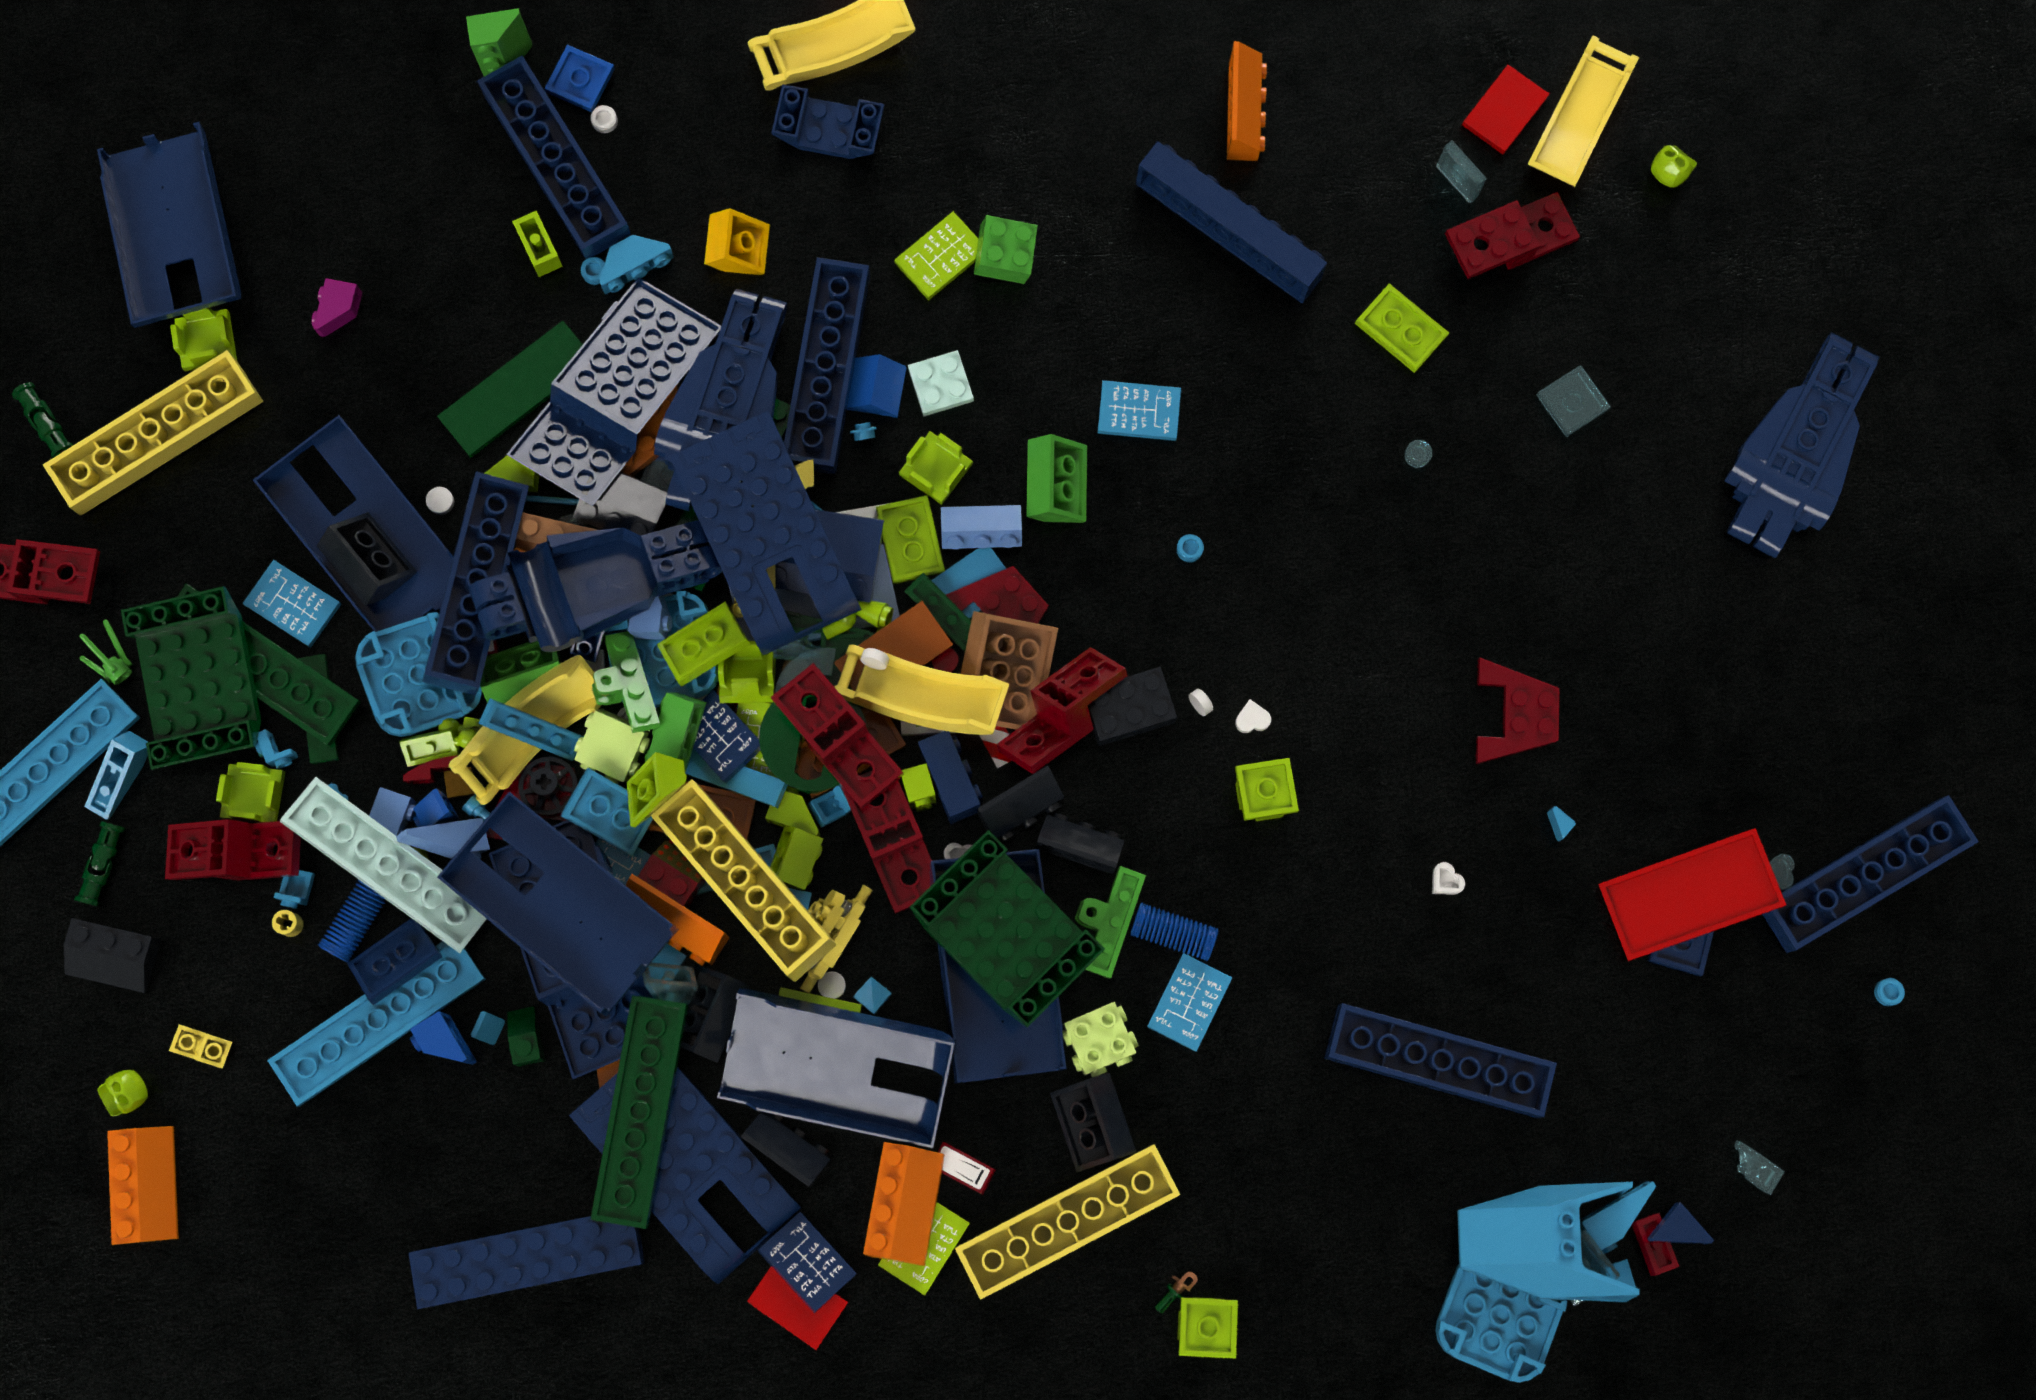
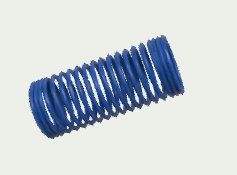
M360 880L358 882L361 884H355L362 890L356 887L353 888L359 894L350 892L359 900L348 896L356 904L345 900L353 908L343 904V907L350 912L342 908L340 909L341 912L349 917L337 913L338 916L349 923L334 917L335 920L346 927L332 921V924L343 931L329 926L340 935L330 930H327V932L337 939L324 934L326 938L339 946L324 938L318 944L325 951L347 963L351 960L352 955H354L353 951H356L354 946H359L357 942H362L359 937L364 938L362 933L366 934L367 931L365 929H370L368 925H372L371 921H375L374 917H377L375 912H380L378 908H383L380 903L385 904V901L381 899L383 898L381 895Z
M1142 902L1140 903L1130 933L1131 936L1133 935L1138 938L1143 927L1141 939H1143L1148 928L1145 938L1147 941L1153 928L1150 942H1153L1158 929L1155 944H1157L1162 932L1159 943L1161 946L1168 930L1164 947L1167 946L1172 933L1169 943L1170 949L1178 931L1173 950H1176L1182 934L1178 952L1181 951L1187 934L1182 951L1185 953L1191 938L1187 955L1190 954L1197 936L1192 957L1195 955L1201 939L1196 957L1199 958L1200 956L1201 960L1208 961L1217 938L1218 928H1213L1211 925L1207 928L1206 924L1202 927V922L1198 924L1197 921L1193 924L1192 919L1188 923V918L1184 920L1182 916L1179 919V915L1175 916L1174 913L1170 916L1169 911L1165 915V910L1161 912L1159 908L1156 911V907H1153L1151 910V905L1148 906V904H1143Z

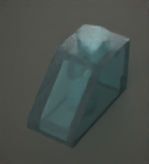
M651 962L642 973L645 987L654 999L689 1004L698 989L693 967Z

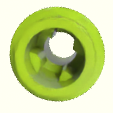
M858 601L862 610L856 612V615L877 628L885 627L891 622L894 609L889 607L888 603Z

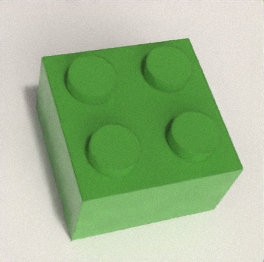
M986 215L980 225L974 275L1025 284L1032 271L1037 225Z

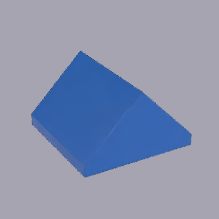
M880 354L856 358L847 410L898 418L906 366Z

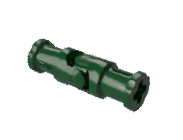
M32 382L23 383L14 389L12 396L15 400H19L24 408V415L33 428L38 431L41 441L47 443L52 451L51 456L54 458L72 447L73 444L68 442L63 435V428L59 423L55 422V417L46 402L40 400L36 394L35 385Z
M102 821L100 823L102 828L97 843H94L92 846L93 855L88 859L82 875L84 881L80 893L74 898L75 901L99 907L98 898L103 885L107 884L112 868V859L116 857L118 851L116 846L120 834L125 831L123 827ZM90 867L100 872L105 871V874L102 876L93 875L90 872Z

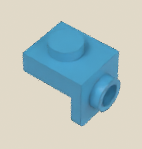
M266 729L259 732L256 750L261 758L264 757L266 764L280 769L291 765V760L298 758L297 753L292 749L279 752L272 733Z
M840 784L832 791L810 801L807 805L821 828L846 816L851 811Z
M299 870V876L283 877L279 893L275 892L274 898L281 900V906L297 909L298 904L307 906L315 874Z

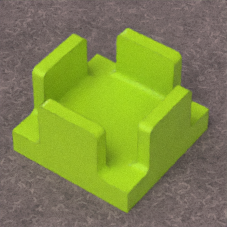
M211 308L194 311L184 314V317L174 319L175 324L170 325L173 347L180 355L184 371L195 370L226 350L237 360L230 313L227 309L213 311Z
M930 431L925 438L921 436L907 454V462L899 471V475L942 505L971 467L973 461L962 453V448L942 433L936 436Z
M754 640L749 641L750 645L719 663L720 703H773L770 697L775 693V654L770 652L763 656Z
M1289 758L1235 767L1237 777L1235 786L1239 809L1243 811L1244 821L1276 819L1283 817L1285 814L1297 813L1299 811Z
M237 762V765L229 764L227 775H220L216 801L222 804L220 818L256 823L277 821L285 771L270 769L259 764Z
M1181 1297L1180 1311L1178 1313L1179 1356L1236 1358L1238 1300Z

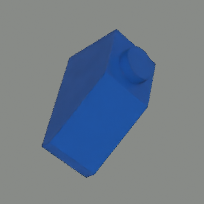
M437 788L432 790L413 808L417 815L413 817L417 827L460 820L450 800Z

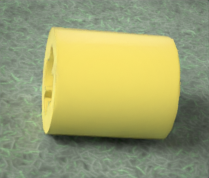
M281 910L274 915L272 926L277 933L287 937H294L302 931L303 920L296 913L289 910ZM284 920L292 921L291 927L283 926Z

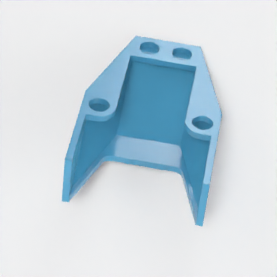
M1633 1182L1537 1186L1458 1210L1459 1267L1543 1299L1627 1302L1639 1295L1638 1288L1596 1273L1583 1266L1579 1208L1582 1203L1598 1198L1621 1196L1633 1187Z

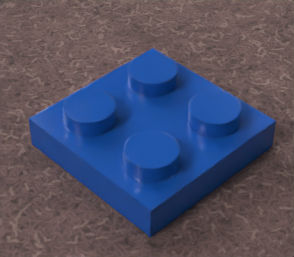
M567 45L545 87V91L552 96L592 113L615 67L609 62Z

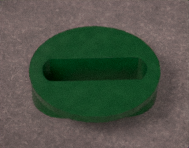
M808 695L803 699L802 705L808 708V704L818 700L815 696ZM847 701L848 704L854 709V711L860 716V718L866 723L867 726L866 719L860 707L857 704ZM773 702L763 717L759 733L760 750L771 772L782 782L804 794H818L839 785L838 781L824 765L819 778L806 780L797 775L803 736Z

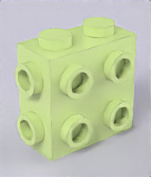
M602 708L595 710L594 713L591 712L585 722L587 731L584 738L580 737L575 745L574 751L577 754L574 760L581 763V768L600 771L605 774L607 779L617 784L620 781L625 782L629 780L639 770L640 763L637 761L640 754H644L649 747L651 739L648 738L650 730L632 733L628 720Z
M1112 1002L1063 1024L1065 1029L1063 1030V1040L1067 1047L1072 1045L1075 1056L1071 1058L1077 1072L1083 1071L1084 1076L1091 1074L1093 1078L1106 1073V1066L1113 1063L1120 1067L1133 1061L1131 1056L1136 1054L1135 1048L1138 1047V1043L1132 1031L1127 1032L1124 1022L1128 1020L1122 1006L1117 1007L1115 1002Z

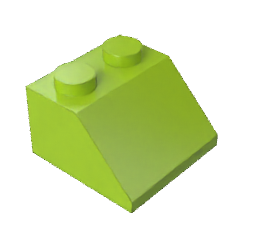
M655 752L627 781L631 827H637L650 818L657 809L685 785L687 776L683 760Z

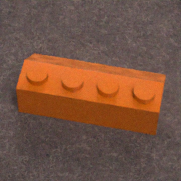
M1235 41L1229 61L1227 160L1258 161L1260 152H1264L1265 136H1261V127H1265L1266 113L1261 112V103L1266 101V88L1262 87V79H1266L1267 64L1262 63V53L1241 42Z
M631 874L626 887L679 929L667 944L678 951H681L682 947L691 952L689 958L702 966L705 962L712 965L729 940L728 935L634 874Z
M174 1126L108 1131L112 1245L179 1239Z
M884 1142L864 1246V1255L872 1258L925 1266L945 1154Z

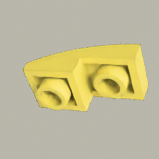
M179 1024L169 1051L223 1069L232 1042Z

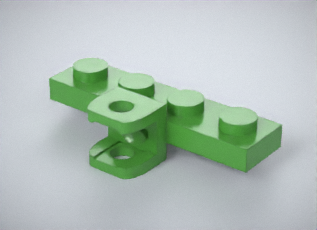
M628 631L606 635L604 642L612 667L597 670L593 674L594 683L592 684V691L598 705H611L621 703L623 700L632 733L659 728L660 721L633 635Z
M1120 866L1107 903L1093 898L1080 901L1074 918L1075 921L1085 928L1097 931L1095 939L1105 948L1085 970L1109 979L1112 977L1146 875ZM1087 908L1092 910V917L1087 916Z

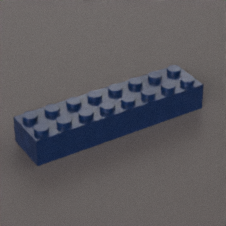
M520 56L477 80L484 97L584 258L594 257L630 236L631 232L627 222L524 57Z
M1157 141L1139 164L1136 185L1300 303H1304L1321 281L1327 262L1319 252L1309 250L1298 237L1285 233L1277 222L1264 218L1256 207L1246 205L1234 191L1225 190L1213 176L1204 175L1192 161L1179 157L1171 146L1163 145Z
M818 257L815 265L784 444L794 465L807 460H814V472L836 475L870 280L869 265Z
M480 472L475 473L422 682L472 695L477 694L491 640L486 639L478 613L469 592V586L478 580L505 573V564L506 566L510 565L507 552H511L514 549L529 488L528 485Z
M1945 796L1782 891L1786 906L1762 915L1785 952L1796 951L1979 841L1950 796Z
M1343 1003L1337 1006L1324 1058L1535 1118H1542L1545 1115L1557 1065L1555 1062Z
M591 1216L409 1252L417 1309L645 1264L639 1228L591 1220Z

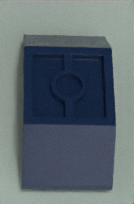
M782 84L772 135L800 150L847 159L871 155L875 151L884 104L861 99L858 100L857 107L809 98L808 89Z

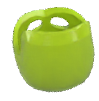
M1667 145L1654 158L1651 172L1660 183L1673 188L1687 180L1697 162L1688 157L1677 146Z
M124 1070L115 1073L98 1087L99 1096L111 1116L134 1111L148 1097L144 1081L134 1070Z

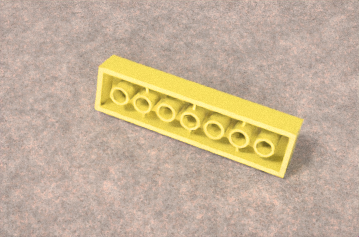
M226 350L44 463L43 466L69 507L81 516L264 401L237 360Z
M693 779L651 815L775 963L794 982L837 945Z
M1155 1144L957 1246L955 1250L981 1300L1179 1196L1180 1193Z

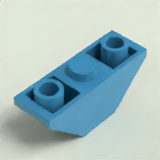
M631 235L611 246L599 281L604 293L617 292L627 282L646 276L651 269L667 265L670 259L674 258L671 247L667 243L636 235Z

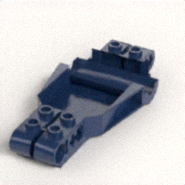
M737 288L732 294L716 344L699 352L668 407L656 436L654 455L665 457L664 462L668 465V469L674 471L666 495V505L690 511L692 508V504L669 456L763 412L769 411L773 419L778 382L777 373L771 364V359L786 316L787 302L764 296L759 304L760 295Z
M1832 332L1820 348L1802 385L1788 389L1779 398L1740 447L1737 460L1725 479V482L1736 487L1733 492L1735 495L1732 498L1741 502L1727 530V534L1746 544H1750L1761 524H1763L1753 547L1773 558H1776L1782 550L1792 529L1799 532L1801 529L1805 530L1811 526L1820 531L1832 514L1843 488L1860 427L1854 409L1878 363L1879 357L1859 346H1856L1850 354L1853 343Z
M697 520L641 536L625 528L547 535V542L537 544L530 551L520 552L515 550L507 552L511 565L506 566L505 564V573L474 582L469 586V592L486 639L495 640L526 631L529 643L538 641L542 651L555 652L582 642L649 610L657 596L707 583L709 579L718 576L722 569L700 522Z

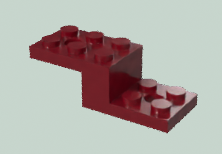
M1558 192L1523 207H1520L1516 200L1450 228L1445 233L1467 279L1503 264H1506L1508 270L1578 241L1580 238ZM1547 221L1551 225V230L1547 232L1542 231L1538 227V222ZM1478 239L1484 240L1487 243V249L1478 250L1474 246V241Z
M16 539L15 545L0 544V564L4 566V573L0 576V599L48 604L49 599L91 604L100 551L92 548ZM66 567H72L73 575L71 578L62 580L61 571Z
M1090 647L1030 690L1037 715L997 743L998 751L1031 774H1034L1094 730L1087 705L1127 677L1126 668Z
M814 663L770 697L807 741L810 750L861 810L904 775L903 771L868 732L866 723ZM808 695H813L818 700L813 708H805L802 705L803 699ZM862 764L871 765L873 768L872 774L868 777H860L857 773L859 766Z
M873 770L860 775V777L870 776ZM897 780L882 793L884 801L881 805L873 806L869 803L862 810L841 786L895 914L908 909L930 887V862L932 860L899 781ZM907 870H912L917 874V881L912 885H906L901 879L902 874Z
M226 819L168 825L165 879L183 880L216 877L239 881L299 876L301 837L280 821L247 823ZM278 845V851L276 855H274V847ZM193 847L192 854L189 856V849Z

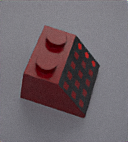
M669 837L651 855L637 876L687 909L706 882Z

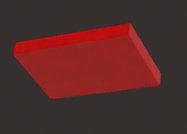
M1507 65L1463 121L1462 126L1504 155L1548 98L1549 93L1510 65Z
M772 1266L747 1301L815 1350H817L848 1304V1301L835 1294L814 1313Z

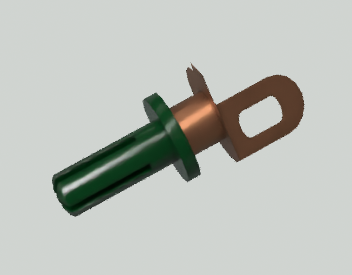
M1193 1272L1185 1273L1181 1279L1172 1276L1177 1282L1174 1285L1170 1283L1167 1285L1170 1291L1155 1306L1158 1312L1163 1313L1177 1297L1180 1299L1184 1297L1182 1292L1185 1289L1190 1292V1289L1197 1282V1276ZM1187 1277H1191L1193 1279V1282L1189 1286H1186L1184 1284V1281L1187 1279Z

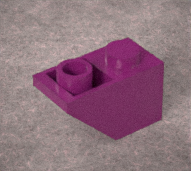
M325 279L324 286H321L318 292V310L314 311L312 316V326L319 336L326 337L357 317L362 297V291L357 284Z

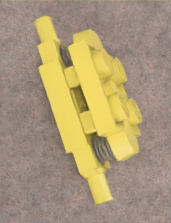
M862 885L857 896L852 900H845V895L832 890L825 900L819 898L817 902L815 901L810 906L808 912L837 945L808 970V976L800 989L810 993L817 980L823 978L828 968H833L860 924L859 917L864 911L865 902L873 890Z

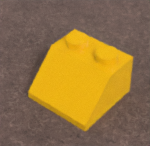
M731 208L710 214L704 264L724 272L765 274L770 225Z

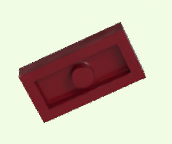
M1660 1213L1649 1215L1632 1223L1651 1276H1656L1679 1267L1671 1243L1649 1242L1647 1239L1661 1222Z

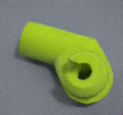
M856 613L823 627L822 630L826 638L829 640L851 629L857 620Z

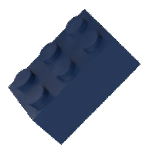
M943 731L919 741L920 755L924 764L927 763L932 783L950 824L978 813V808L983 803V796L978 785L972 786L971 784L972 771L967 760L962 761L959 756L962 754V748L956 734L951 736L949 731Z

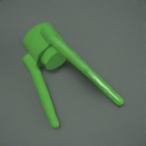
M104 620L103 624L120 659H117L115 656L108 659L85 634H80V638L104 663L102 667L105 670L85 656H80V660L103 676L108 683L112 682L114 685H117L131 675L132 671L129 667L132 663L126 657L109 621Z

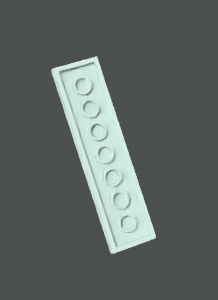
M317 777L313 779L280 819L282 824L458 953L462 952L486 921L482 914L437 878L442 869L411 846L397 842L396 835Z

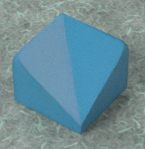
M870 977L853 998L875 1016L892 993Z

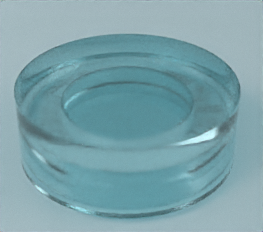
M1423 440L1412 441L1405 450L1407 463L1416 468L1427 465L1432 457L1431 446Z

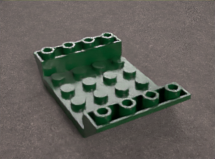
M218 587L121 610L126 637L136 638L155 741L146 743L150 769L154 770L256 747L261 725L259 705L242 616L226 587Z
M988 830L909 908L924 929L1005 1012L1027 1028L1105 948L1086 929L1082 932L1005 853L1008 849Z

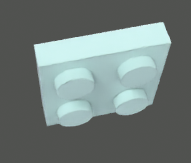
M958 350L908 365L923 416L974 401Z

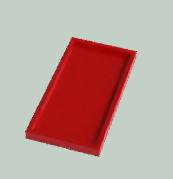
M1756 828L1598 884L1628 961L1786 906Z

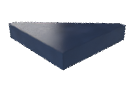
M1681 1202L1675 1203L1647 1238L1649 1242L1711 1244L1714 1241Z

